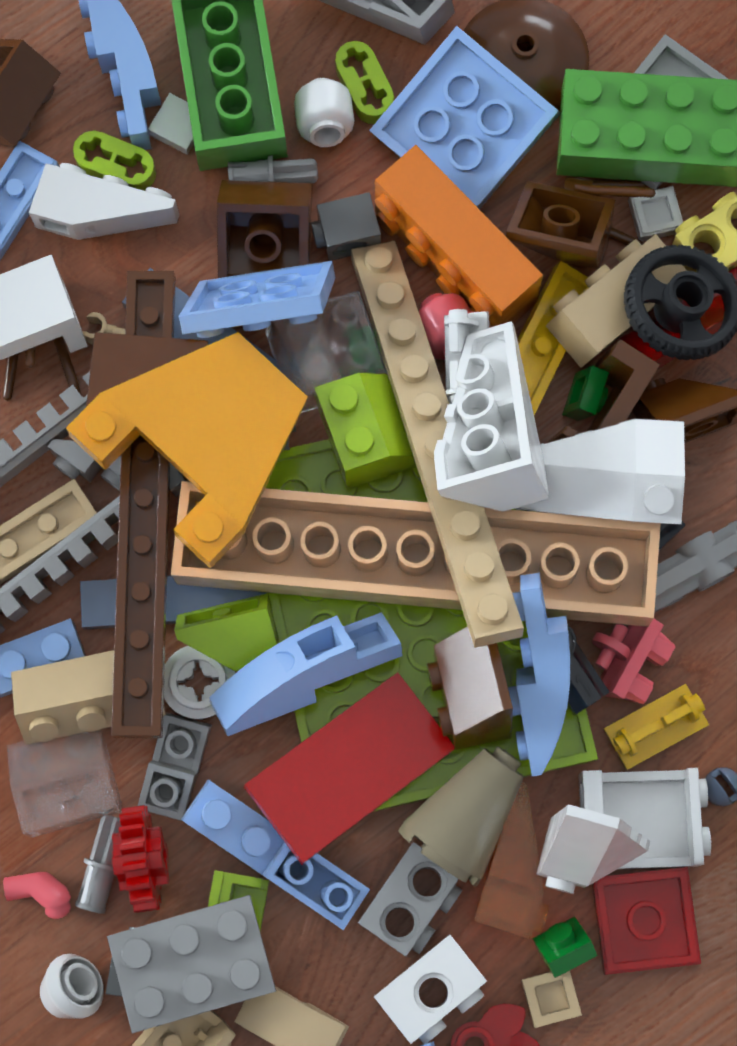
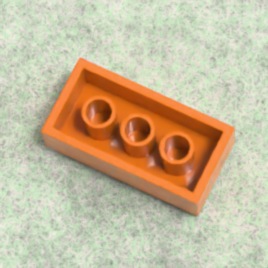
M414 145L375 179L374 201L378 224L388 235L393 236L396 233L407 244L405 247L407 254L419 267L424 268L427 265L438 277L436 282L445 294L454 293L461 295L473 313L488 311L489 328L510 321L514 324L535 305L543 274L417 145Z

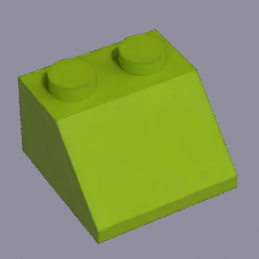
M356 373L314 387L317 408L347 490L416 467L387 374Z

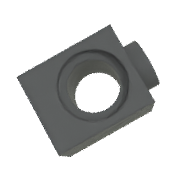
M370 192L317 205L318 221L311 222V228L316 248L325 247L328 261L350 257L351 249L381 244V233Z

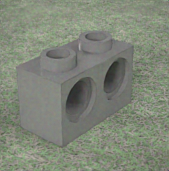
M414 842L358 922V924L405 957L411 949L418 954L421 953L436 931L428 924L437 910L440 909L447 914L463 891L455 885L458 878L421 853L423 848ZM431 869L439 875L441 887L435 895L422 896L417 893L413 886V877L418 871ZM394 909H405L413 917V929L404 937L393 936L386 928V917Z

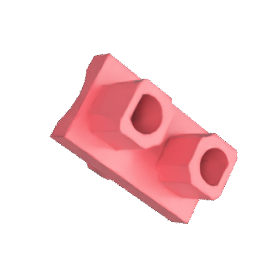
M653 619L649 627L629 625L628 628L622 624H616L610 636L599 632L595 633L592 643L602 650L595 665L604 670L600 678L609 690L605 697L625 699L638 704H644L653 690L654 682L638 673L645 659L656 666H663L668 662L675 649V644L661 633L664 626L662 623Z

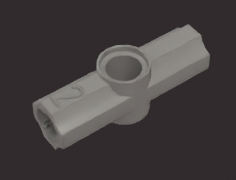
M737 520L715 533L708 531L677 549L674 556L658 564L654 613L678 602L697 589L701 592L712 587L735 572L734 569L737 567Z

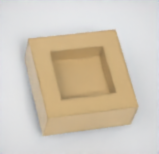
M570 971L554 978L551 972L521 979L534 1028L582 1016Z

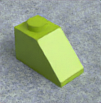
M268 593L178 614L174 631L177 640L235 672L279 643Z

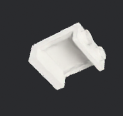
M52 255L0 274V360L63 336L70 353L88 346L65 283Z
M698 768L609 773L595 770L582 771L578 775L580 808L620 818L632 827L631 831L639 832L642 834V838L651 841L649 850L618 869L698 867L704 865V856H710L709 827H702L701 808L708 806V787L706 779H699Z

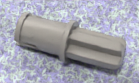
M273 155L268 156V160L228 162V177L232 181L315 183L318 180V168L316 160L312 158L274 161Z
M104 815L100 820L90 858H84L83 863L87 864L78 899L75 902V906L78 908L105 914L106 903L114 879L112 833H119V827H121L120 818Z

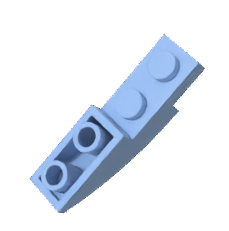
M79 0L82 18H90L92 31L85 32L89 58H98L102 74L110 73L114 97L122 96L125 110L116 111L121 137H130L133 145L144 150L152 149L144 108L162 104L145 44L134 22L119 0Z
M540 572L520 575V592L512 593L521 621H526L528 638L520 639L524 668L517 669L516 686L508 687L513 706V716H522L524 731L516 732L520 761L529 760L532 776L542 775L553 755L562 731L570 688V644L567 615L547 618Z
M382 612L346 626L341 624L336 615L290 636L259 655L209 697L210 703L226 735L230 736L316 703L315 689L401 657V642Z
M207 780L181 818L183 822L342 930L345 929L370 891L365 885L318 853L301 865L266 818L210 780Z

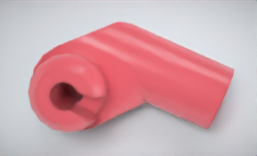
M35 872L5 877L3 880L7 901L33 897L40 905L45 907V914L51 919L63 918L70 912L71 905L69 901L71 895L68 888L48 872Z

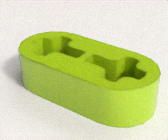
M360 41L347 42L336 53L335 66L337 76L340 82L348 88L357 116L368 124H375L393 103V90L369 45ZM354 56L358 62L363 61V77L359 78L353 66L348 67V58ZM370 87L376 99L383 98L381 100V108L375 109L372 104L366 105L367 93L365 89Z
M94 130L83 133L74 142V158L78 167L82 168L87 175L101 179L104 175L115 176L126 181L129 187L144 191L147 187H151L155 181L156 169L153 158L149 152L141 147ZM98 145L101 147L103 155L109 158L110 161L96 156L92 162H89L85 150L93 151ZM137 161L141 162L145 173H136L133 178H129L127 169L119 165L122 163L134 167Z

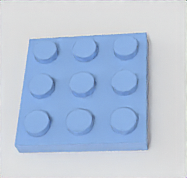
M456 26L369 131L400 158L414 145H417L480 210L558 118L560 113L554 106Z
M333 261L200 281L179 315L182 334L196 333L198 338H209L223 334L225 332L224 328L243 326L244 331H256L269 327L271 321L289 318L291 324L314 321L318 318L317 314L324 312L336 279Z

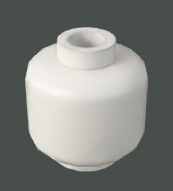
M317 78L302 86L296 93L294 101L296 125L301 137L319 147L335 146L341 143L353 130L355 120L352 98L348 88L342 83L327 78Z

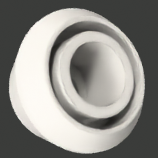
M63 954L50 963L40 985V997L44 1007L58 1018L80 1019L89 1017L99 1009L104 995L103 981L98 969L90 961L76 954Z

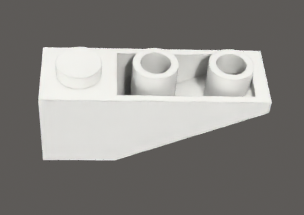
M46 163L29 210V215L38 229L81 240L175 224L179 218V211L176 200L172 199L169 193L161 189L147 187L144 191L129 187L126 181L115 176L104 175L101 179L87 175L82 168L69 163H61L60 167Z

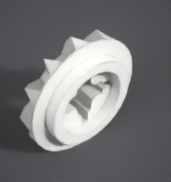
M185 646L176 651L165 664L164 699L175 712L183 717L203 720L214 716L216 713L209 697L231 678L235 671L194 648ZM196 663H199V668L205 677L212 678L213 680L219 679V682H212V685L204 687L202 701L198 700V696L192 687L179 685V683L193 679Z

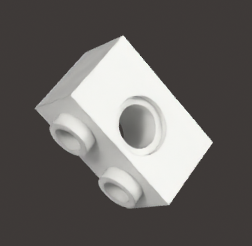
M448 935L378 992L374 998L410 1044L418 1038L423 1044H426L447 1027L442 1020L444 1016L455 1007L461 1013H464L484 996L480 987L487 980L453 937ZM429 978L440 979L447 988L445 1001L437 1007L424 1005L419 997L421 984Z

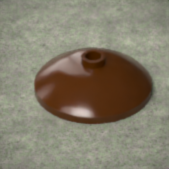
M545 0L497 1L477 13L464 29L468 36L554 106L559 113L565 70L589 69L588 45L579 25L563 9ZM528 43L533 49L523 52L518 49L517 45Z

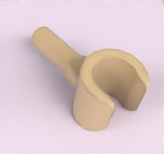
M92 312L87 316L89 322L102 325L100 333L125 334V329L107 324L104 316L98 312ZM82 331L85 340L93 345L94 334Z

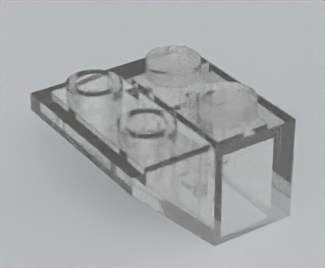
M359 291L328 298L324 312L317 314L318 318L314 321L291 324L288 318L271 321V325L266 328L265 333L279 370L308 396L301 413L318 409L314 387L356 373L387 374Z
M102 729L55 738L47 742L25 745V742L21 741L7 745L10 787L23 835L33 838L95 820L104 815L122 812L123 806Z

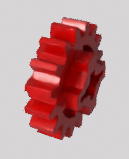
M145 805L122 808V814L119 815L121 824L119 833H112V864L114 875H116L119 882L120 891L129 890L130 905H133L134 913L160 910V903H162L160 890H162V885L169 884L168 848L163 837L162 827H152V817L148 812V807Z

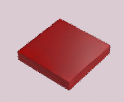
M688 867L610 875L592 884L604 975L701 964Z

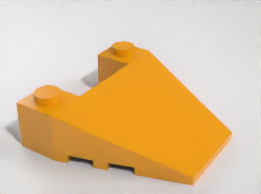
M237 332L99 393L66 429L70 437L105 470L141 435L205 495L204 498L173 530L175 536L211 569L245 533L251 516L269 482L270 476L285 448L308 396Z

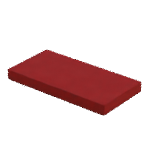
M397 672L248 781L244 788L301 865H303L452 753L455 747L447 736L443 737L440 726Z

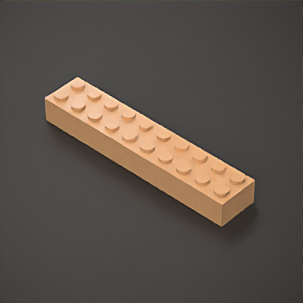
M181 481L176 526L205 496L188 481ZM265 488L245 533L211 569L175 536L171 576L178 585L462 610L428 502ZM484 507L512 593L520 592V575L540 572L547 618L567 615L568 620L649 627L654 619L661 523L632 522L521 510L502 512Z

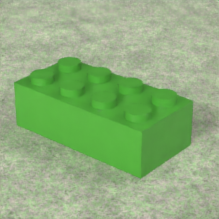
M172 0L199 170L204 171L228 167V162L268 160V156L273 155V160L288 157L263 0Z
M566 69L561 90L556 175L737 187V80Z

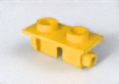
M684 684L605 727L604 730L625 768L628 770L709 726V723L703 714L705 706L701 698L697 694L692 695L688 686Z

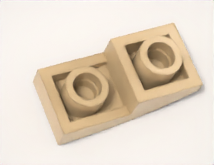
M276 986V992L245 1000L234 1021L275 1046H340L349 1028L348 1025L311 1003L302 1002Z

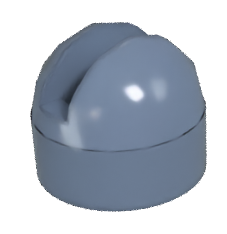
M720 767L706 775L708 801L716 806H728L737 801V773L734 770ZM720 774L734 792L730 797H728L723 787L715 779Z

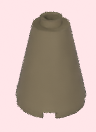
M499 746L493 753L484 748L406 818L398 832L409 843L414 837L423 842L421 846L423 848L421 851L423 855L459 880L466 883L469 879L471 884L477 887L485 874L524 776L517 771L521 762Z

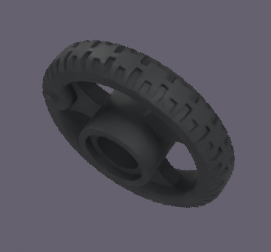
M671 245L651 251L635 265L626 281L624 289L625 312L627 318L630 319L629 323L632 325L633 330L638 332L639 338L644 343L650 344V348L655 349L657 352L661 351L663 355L671 358L696 360L716 354L732 340L737 332V281L733 274L728 272L729 269L723 265L724 263L717 261L718 258L713 257L710 253L706 254L704 250L696 247L692 249L691 246ZM666 265H683L697 270V272L682 271L677 273L668 285L657 280L652 274V271ZM718 293L721 295L724 304V319L720 329L712 335L705 330L700 318L711 306L714 294ZM678 298L685 300L690 307L683 305ZM655 303L654 314L658 323L670 332L680 333V338L673 337L661 330L649 317L644 304Z

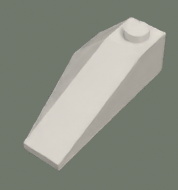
M512 321L468 334L455 376L458 386L453 404H447L444 415L447 421L442 440H437L434 451L437 490L442 497L502 512L549 499L544 459L515 327Z
M631 419L620 422L617 425L582 432L572 437L545 444L541 443L549 499L514 508L517 510L632 522L681 524L685 484L684 422Z
M568 804L550 818L536 875L547 878L546 887L574 894L575 886L587 887L649 850L651 841L642 838V834L639 832L631 831L632 827L620 818Z

